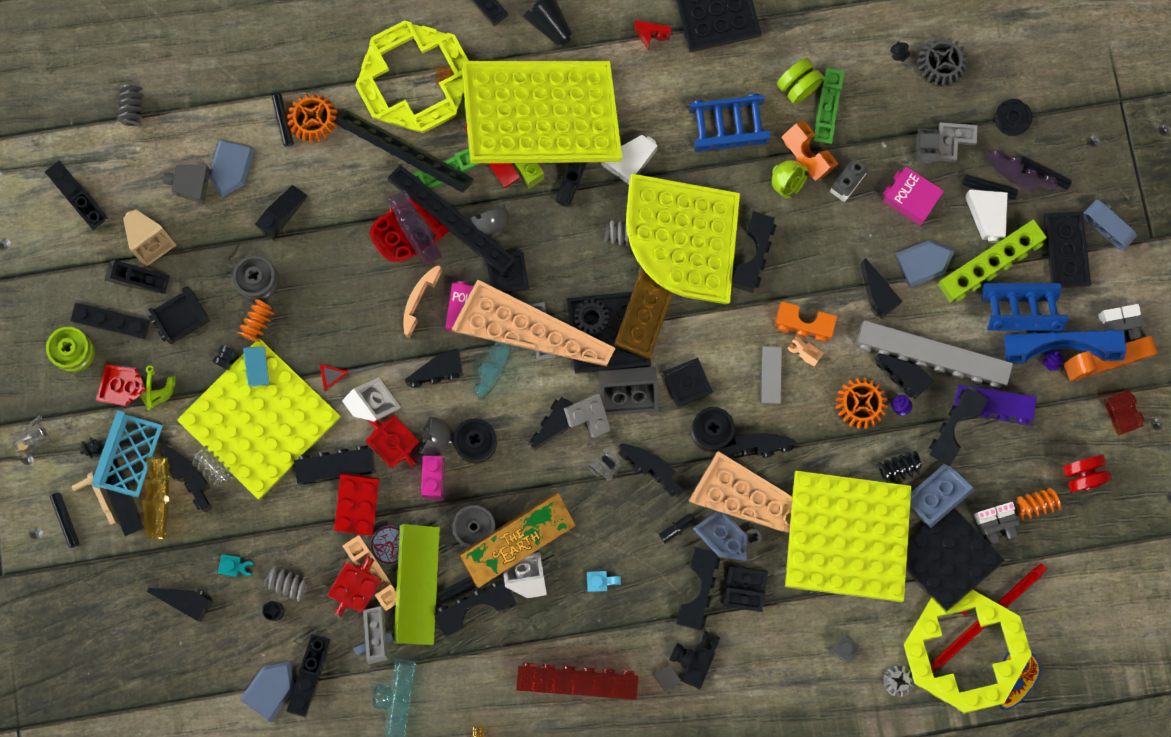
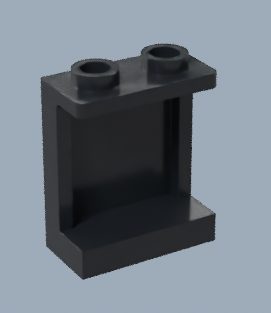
M189 286L181 289L183 293L156 309L152 307L148 309L151 314L148 317L154 326L157 325L160 331L158 334L163 342L167 341L173 344L210 322L206 312Z

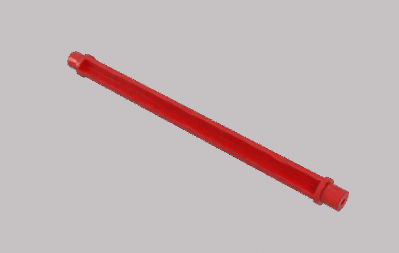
M1042 563L1038 567H1034L997 604L1007 608L1041 578L1047 568ZM979 620L971 625L940 655L932 660L930 664L932 673H935L938 669L940 670L942 666L986 626L980 627Z

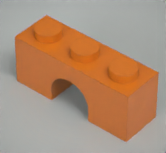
M804 120L796 123L781 138L784 140L786 147L794 153L796 160L807 167L809 177L817 181L824 178L839 164L828 150L819 152L817 155L810 150V141L816 134Z
M781 301L774 324L778 331L789 333V331L795 332L797 336L803 338L808 336L814 337L816 341L822 343L831 340L837 316L818 311L814 322L804 323L798 315L800 306Z

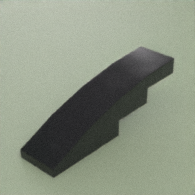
M117 458L114 459L113 464L117 469L120 467ZM119 471L118 473L120 477L122 478V480H125L126 478L124 476L123 471ZM116 473L109 476L106 481L110 485L120 482ZM128 482L125 483V486L127 487V489H128V490H131L130 487H129V485H128ZM106 489L124 536L144 529L133 497Z

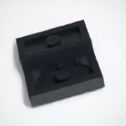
M729 565L724 607L763 612L768 571Z

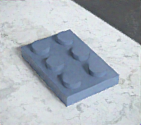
M944 464L911 492L910 509L931 528L970 495L974 488L951 466Z

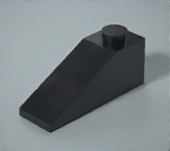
M292 185L265 210L255 223V226L274 241L308 196Z
M865 258L860 266L869 303L872 307L871 311L875 316H880L883 319L900 306L903 301Z
M113 260L108 264L104 281L165 294L170 276Z
M148 588L147 590L148 593L200 622L213 603L209 599L210 595L202 590H199V592Z

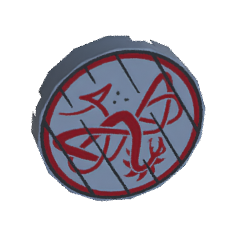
M385 526L374 533L370 548L376 560L387 565L398 563L400 528Z

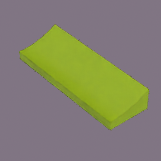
M400 525L394 644L434 645V614L436 613L440 527Z

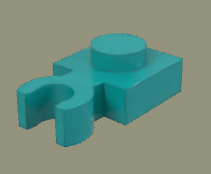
M221 554L218 574L238 577L239 572H242L243 575L251 577L253 574L247 573L246 567L249 565L254 566L255 564L250 561L242 564L241 557Z

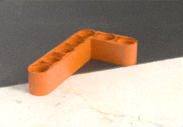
M1152 336L1125 343L1126 354L1124 360L1103 361L1097 356L1092 355L1091 351L1072 357L1063 364L1069 381L1073 382L1157 355L1158 351Z

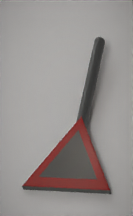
M385 363L348 371L319 364L324 392L347 374L384 367Z

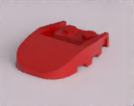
M409 198L406 202L391 207L390 211L384 216L381 215L371 226L370 237L373 245L383 258L393 263H402L431 249L449 230ZM413 208L416 209L435 236L418 248L397 220V218Z

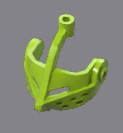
M150 365L146 367L148 374L146 391L140 395L148 411L168 400L173 394L176 385L175 376L171 375L167 378L164 388L151 391L152 375L155 374V370Z

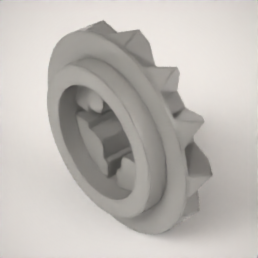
M893 666L884 675V687L892 696H907L915 687L911 670L905 666ZM902 674V680L905 681L907 685L901 684L897 689V682H895L892 678H899Z

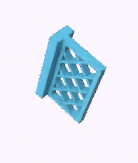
M117 410L92 480V486L139 498L163 425L125 415V412ZM127 421L136 423L138 429L128 433L125 428ZM149 427L157 429L156 434L147 439L143 430ZM141 432L145 440L135 445L131 436ZM128 438L132 447L122 451L119 446L120 441ZM147 443L150 452L141 456L137 448ZM135 450L139 458L128 462L124 454ZM122 456L126 464L116 469L113 461ZM141 461L144 469L135 474L131 465ZM128 467L133 476L122 480L118 472ZM116 473L120 482L115 485L107 484V478ZM135 479L138 484L136 492L128 490L125 483Z

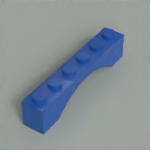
M1091 330L1088 332L1070 331L1068 333H1011L1005 335L1004 338L1005 361L1013 364H1022L1041 353L1057 349L1091 351L1092 355L1097 356L1103 361L1124 360L1126 354L1124 331L1109 330L1098 332Z

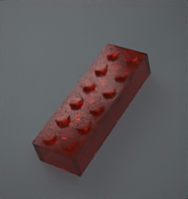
M523 662V666H518L516 690L637 700L638 675H634L635 671L623 670L622 674H614L615 670L602 669V673L594 672L595 668L583 667V671H575V666H563V669H555V665L543 664V668H537L535 663Z

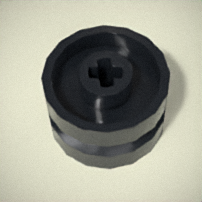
M719 407L702 409L696 415L691 426L693 442L706 452H716L718 449L726 447L735 433V424L732 416L726 410ZM710 427L715 428V430H716L715 433H713L712 430H709V428H710Z
M474 418L462 422L456 429L453 437L454 446L459 456L469 463L479 464L486 462L494 455L497 448V436L494 429L482 419ZM474 439H479V443L472 444Z

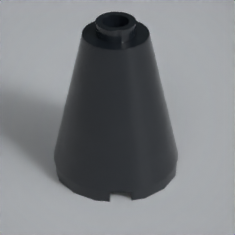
M539 0L533 5L532 11L528 10L523 15L525 20L556 45L562 44V46H565L572 40L570 38L572 32L556 0Z

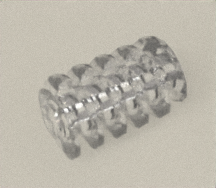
M207 445L194 455L192 465L198 467L197 470L203 472L205 478L209 477L208 481L214 483V487L217 489L226 484L233 476V473L228 474L230 467L223 469L224 461L219 464L217 463L220 458L219 456L212 458L214 451L207 453L209 448Z

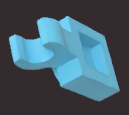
M607 571L587 572L588 592L607 591V585H621V577H607Z

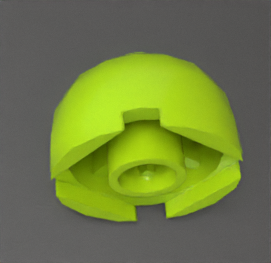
M787 160L776 165L772 171V186L774 190L785 199L791 198L789 195L793 191L794 194H797L807 179L805 171L808 172L807 167L794 160Z

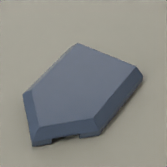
M224 141L218 142L209 178L222 199L236 189L245 186L255 153L254 149Z
M928 240L897 252L895 255L911 288L945 275L955 250Z
M716 511L693 527V530L719 557L747 560L748 535L728 514Z
M291 661L263 666L240 698L243 703L270 722H273L293 693L295 683Z

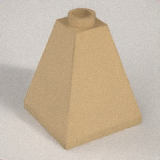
M135 209L127 212L123 218L129 248L145 267L177 246L161 225Z

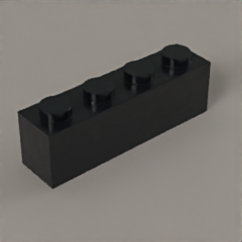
M367 445L358 446L353 451L340 449L335 454L322 452L318 453L317 457L304 455L300 456L299 460H294L297 484L300 486L340 479L341 473L355 475L377 473L373 449L368 448Z

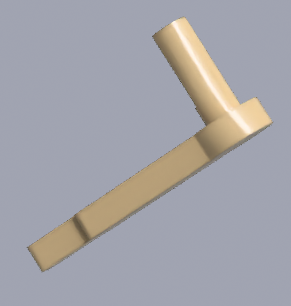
M95 471L88 473V478L72 485V490L78 491L88 485H92ZM93 487L110 525L117 523L104 489Z

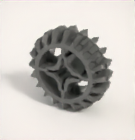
M944 36L941 37L940 41L937 37L934 38L933 42L929 40L926 44L927 46L924 45L921 49L922 52L918 54L920 59H918L917 64L921 65L918 70L924 71L922 77H928L927 83L933 80L934 86L938 82H940L941 87H944L945 83L948 86H951L953 82L957 83L967 70L968 59H965L967 53L962 52L964 46L958 47V41L952 43V38L945 41ZM951 55L955 58L957 66L954 65L955 62L952 61ZM947 57L945 62L939 66L940 62ZM929 58L931 59V62H933V64H934V66H935L934 69L931 67V65H930V63H929ZM945 71V72H947L948 74H943V73H939V72Z

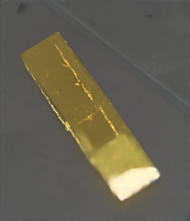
M150 456L146 458L148 478L144 479L146 498L142 500L146 538L163 539L166 534L169 504L168 458Z

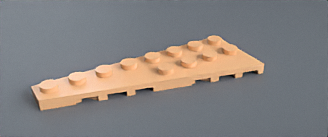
M477 280L452 328V331L602 366H607L615 350L614 347L480 280Z
M718 451L691 495L689 502L789 534L792 496Z

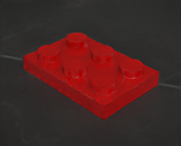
M349 473L340 474L334 531L373 536L380 478Z

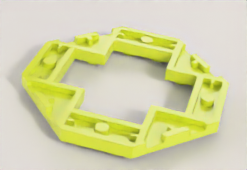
M404 20L371 37L370 46L365 55L355 86L373 119L425 133L457 116L464 95L462 61L469 60L454 34L442 33L436 29L426 26L421 27ZM412 39L415 40L422 54L439 46L454 73L453 76L439 82V86L447 99L416 115H413L406 100L388 108L373 80L389 71L382 54Z
M974 590L947 613L931 597L904 643L914 684L932 693V695L940 700L949 703L964 714L1004 704L1032 655L1020 616ZM975 609L980 627L996 623L1001 624L1011 660L992 664L998 684L959 693L954 673L934 678L924 641L942 637L938 617Z

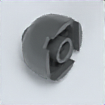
M505 204L470 217L472 224L486 235H491V238L502 234L501 230L507 226L509 219Z
M429 417L423 429L425 430L424 437L421 436L420 453L427 456H437L445 452L447 447H451L453 436L450 435V428L445 421Z

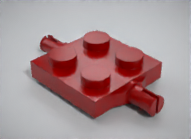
M394 414L382 423L378 420L374 422L367 420L375 429L372 435L365 441L391 469L404 460L412 468L417 465L418 461L410 454L420 444V441Z
M367 556L362 566L355 565L348 560L345 562L327 595L340 603L335 611L336 615L339 613V616H342L347 607L363 613V610L381 582V577L369 570L375 561L373 558L370 559Z

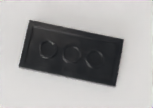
M1083 211L1045 214L1044 223L1051 283H1061L1062 288L1091 286Z

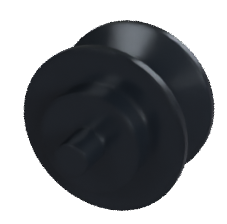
M898 41L891 47L890 51L893 53V60L904 62L911 55L907 43Z
M90 437V442L88 443L82 441L81 455L85 454L93 458L94 452L100 454V444H102V441H97Z

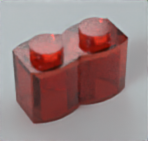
M1129 390L1104 399L1106 410L1111 417L1118 436L1144 426V417L1136 409V397Z

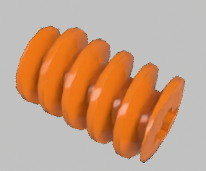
M255 299L258 306H251L254 312L247 313L251 319L245 318L243 321L246 325L240 326L243 332L237 333L253 342H260L257 334L264 335L260 329L268 328L264 322H271L272 320L268 315H275V313L271 310L272 307Z
M1048 488L1047 491L1041 490L1039 493L1034 492L1032 495L1026 494L1024 497H1017V512L1022 521H1024L1025 514L1029 519L1032 518V513L1039 517L1040 510L1043 515H1046L1047 508L1051 513L1054 512L1055 506L1058 511H1061L1060 499L1052 488Z

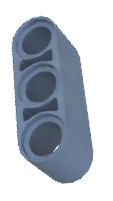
M1095 200L1083 213L1084 219L1119 250H1125L1137 237L1136 232L1099 200Z

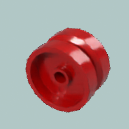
M1104 454L1062 467L1065 477L1078 475L1077 479L1071 480L1068 483L1070 493L1081 490L1087 491L1100 487L1101 484L1113 481L1110 471L1096 472V469L1105 467L1107 464Z

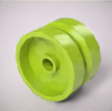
M807 57L798 61L787 70L776 84L782 92L789 91L787 98L794 105L800 103L813 93L825 79L819 70L812 71L814 64Z
M62 327L55 330L49 336L46 343V353L49 360L60 369L70 373L80 372L92 363L95 357V346L93 341L81 330L74 327Z

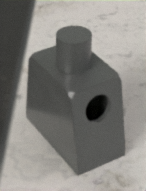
M207 164L176 165L174 174H164L163 184L172 185V192L179 197L204 204L210 168Z

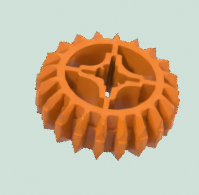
M313 93L312 97L305 94V99L298 97L299 103L293 101L292 104L295 108H289V112L292 114H288L287 118L290 120L288 125L292 127L291 132L296 133V138L302 137L303 142H306L309 138L310 143L317 139V142L320 143L321 137H324L325 140L328 139L327 133L333 135L331 128H337L335 122L338 112L334 109V103H330L329 98L324 99L322 94L317 98L316 94ZM324 110L327 111V120L325 123H323L321 119ZM302 113L305 119L302 121L303 124L300 127L298 120L300 114Z
M857 377L855 384L852 380H849L848 386L846 384L842 385L844 391L839 390L837 392L841 397H837L835 401L841 404L836 405L835 408L842 409L838 416L845 415L842 421L845 423L847 420H850V427L854 423H856V429H860L861 424L864 429H867L868 423L871 427H874L875 421L879 423L881 421L880 416H885L886 413L883 410L887 409L888 405L882 403L888 399L887 397H881L885 391H878L880 384L875 387L872 386L874 380H871L868 384L867 378L864 377L861 383ZM864 389L869 392L865 395H860L853 390ZM848 395L853 402V408L850 411L847 407ZM872 396H874L876 400L875 412L872 410L873 407L870 405V399ZM867 397L864 407L855 409L858 406L859 400H864ZM861 411L869 414L870 417L859 418L855 414Z

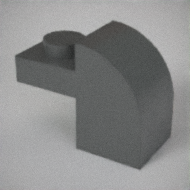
M918 128V163L933 164L941 161L942 154L938 149L940 133L937 129Z

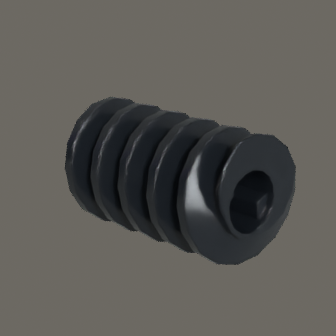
M915 450L913 454L906 453L905 457L899 455L898 460L896 457H892L891 462L888 459L884 460L883 464L879 461L878 467L882 478L887 483H891L892 477L895 482H898V475L904 480L905 473H908L910 477H913V471L920 475L922 464L919 454Z

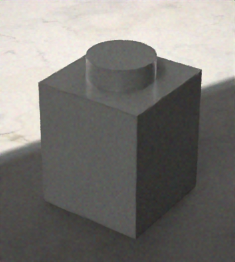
M840 635L830 653L844 662L850 663L860 645L846 636Z

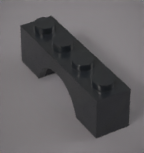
M757 212L752 213L746 234L752 238L756 245V255L751 261L737 265L731 287L753 293L755 288H759L761 277H758L759 271L764 270L766 260L763 259L765 252L769 253L772 243L768 240L770 235H774L776 224H773L774 217Z
M971 386L967 390L963 388L958 396L959 404L957 407L953 405L948 413V416L951 418L948 423L943 422L938 431L941 433L938 440L934 438L929 446V449L932 450L929 455L950 466L961 448L955 438L957 422L967 416H979L990 397Z
M697 547L694 548L690 568L697 573L701 582V589L694 601L680 606L676 625L700 630L701 627L705 626L707 616L704 615L705 607L709 608L712 597L708 596L710 588H714L716 581L713 573L714 569L718 570L721 558H717L718 555L715 552Z
M499 580L491 584V589L485 591L482 588L474 592V596L469 599L465 596L456 600V605L450 608L448 605L437 609L438 613L434 615L444 637L463 629L466 613L476 605H490L500 612L517 604L511 590L505 587V582Z

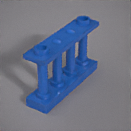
M755 93L742 98L708 102L697 100L691 103L689 113L696 112L699 137L694 142L695 152L768 144L771 138L770 131L762 129L759 105L764 103V95ZM740 107H752L755 128L753 133H746L744 131ZM733 108L736 133L735 135L727 136L725 134L722 109ZM714 110L718 135L709 138L706 134L703 111Z
M984 283L981 298L982 301H991L993 315H990L987 330H1065L1068 315H1059L1056 305L1062 290L1061 283ZM998 301H1010L1012 315H1001ZM1018 301H1029L1031 315H1020ZM1037 301H1048L1051 315H1039Z

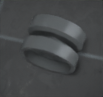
M254 255L247 256L236 264L233 271V282L246 299L254 302L255 299L265 301L276 293L279 286V276L266 258Z
M470 505L462 508L455 515L452 531L455 539L462 546L468 548L495 531V521L492 514L486 508ZM476 523L477 529L471 530L470 525Z

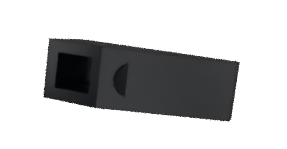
M459 350L439 353L405 379L406 385L411 386V388L421 387L422 383L438 384L443 379H448L449 381L460 379V376H464Z
M879 353L874 358L877 361L876 365L881 370H886L890 374V379L895 384L899 383L904 388L903 392L909 398L913 397L916 399L934 382L917 365Z
M562 396L559 401L556 399L550 408L553 411L549 417H544L540 424L542 429L539 433L535 432L530 441L533 443L531 445L532 449H538L571 428L568 424L564 408L573 405L572 402Z

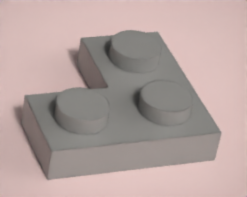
M939 123L938 132L940 137L938 149L942 154L941 161L956 162L958 144H977V125Z
M598 394L564 408L570 427L587 422L590 435L593 438L611 431L601 396Z

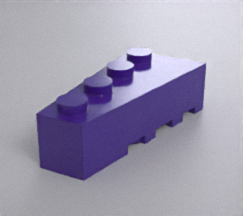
M958 385L955 399L956 407L960 402L958 399L960 392L963 388L967 390L969 386ZM973 387L990 397L981 414L977 417L984 419L992 418L1002 422L1033 427L1037 397Z

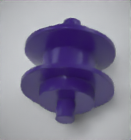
M1048 351L1046 353L1047 358H1044L1043 364L1050 371L1060 370L1062 367L1061 363L1065 361V358L1059 351Z
M898 395L892 400L891 408L897 415L905 416L910 413L913 404L906 395Z

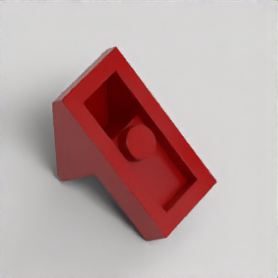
M635 20L634 31L647 50H649L651 37L658 41L670 40L672 27Z

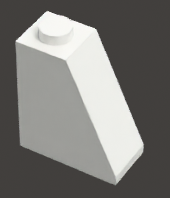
M641 135L621 146V162H600V165L629 184L630 175H639L656 153V142L649 136Z
M969 190L966 194V201L982 240H988L989 243L1000 242L1006 237L1007 193Z

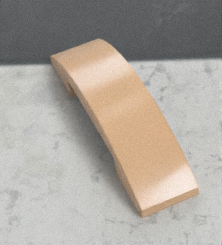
M438 265L420 279L408 299L404 313V334L407 338L411 337L418 322L416 317L412 315L427 285L434 288L442 273V268Z
M360 535L344 544L343 548L355 565L362 566L367 556L375 560L369 570L381 577V582L374 594L385 611L396 605V589Z

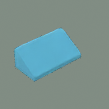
M265 347L243 348L248 386L252 388L270 385Z

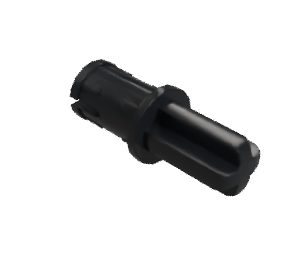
M687 514L677 522L673 521L671 526L658 534L666 544V542L678 534L682 535L681 532L695 524L696 521L691 514Z

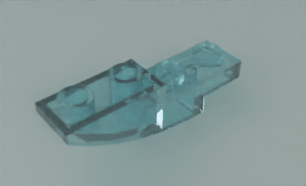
M495 341V345L490 348L489 358L492 361L484 359L483 365L480 364L478 376H481L480 383H476L475 394L478 395V400L482 401L501 378L509 359L510 344Z

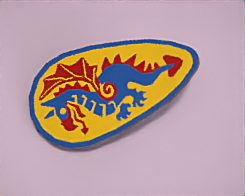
M1009 652L1006 654L1003 661L1011 660ZM1033 653L1005 703L999 705L1002 710L1012 709L1021 703L1039 680L1041 667Z

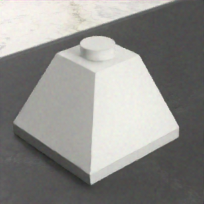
M379 377L353 388L342 400L353 416L371 421H376L401 408Z
M540 552L532 553L503 572L505 587L526 598L547 595Z

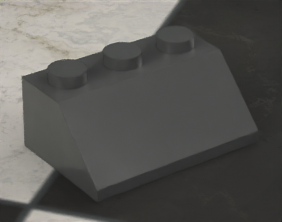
M656 367L598 371L599 393L606 415L659 411Z

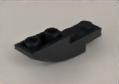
M60 160L45 171L46 175L92 230H95L108 219Z
M745 434L734 437V445L718 449L716 453L719 451L730 459H734L736 454L742 453V456L754 453L753 450L755 449L757 457L762 455L763 458L773 456L776 451L781 450L782 453L792 451V447L797 443L794 439L776 434Z
M621 443L618 446L620 450L618 454L625 461L629 459L633 464L631 467L639 475L642 473L645 476L651 471V477L657 483L662 482L666 486L664 490L671 497L675 496L678 498L684 492L671 478L676 471L659 457L632 445Z
M161 445L162 452L160 455L165 463H169L171 477L179 482L187 481L184 485L189 493H193L195 497L193 503L197 510L201 509L205 513L210 511L212 507L204 494L205 491L210 489V486L203 475L184 456L165 445Z
M311 634L286 710L287 713L304 718L307 717L320 681L331 639Z

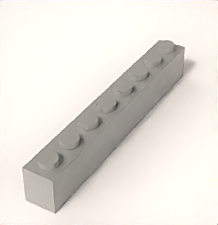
M868 321L862 322L855 345L865 352H871L872 350L878 352V354L882 353L893 356L905 362H913L921 368H926V366L934 368L933 371L938 373H951L955 378H969L971 382L976 384H982L983 382L989 384L990 388L998 390L1007 386L1013 363Z

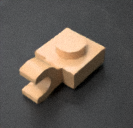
M795 337L792 341L797 346L790 344L788 350L792 353L799 352L798 356L812 366H815L824 354L811 343L805 344L799 337Z

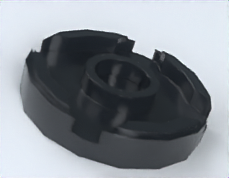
M1009 99L998 106L994 114V122L1003 134L1018 136L1029 129L1032 123V112L1030 107L1022 103L1021 100Z

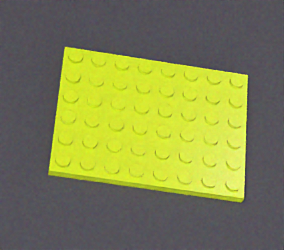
M462 61L470 163L622 161L610 61Z

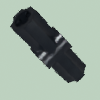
M587 162L569 163L555 198V202L559 205L571 206L576 190L581 183ZM570 175H575L577 180L569 181L567 178Z

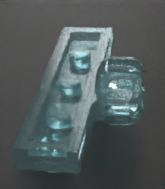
M395 658L391 684L388 686L378 685L374 690V694L384 695V699L373 698V706L375 708L387 711L384 737H405L416 661Z

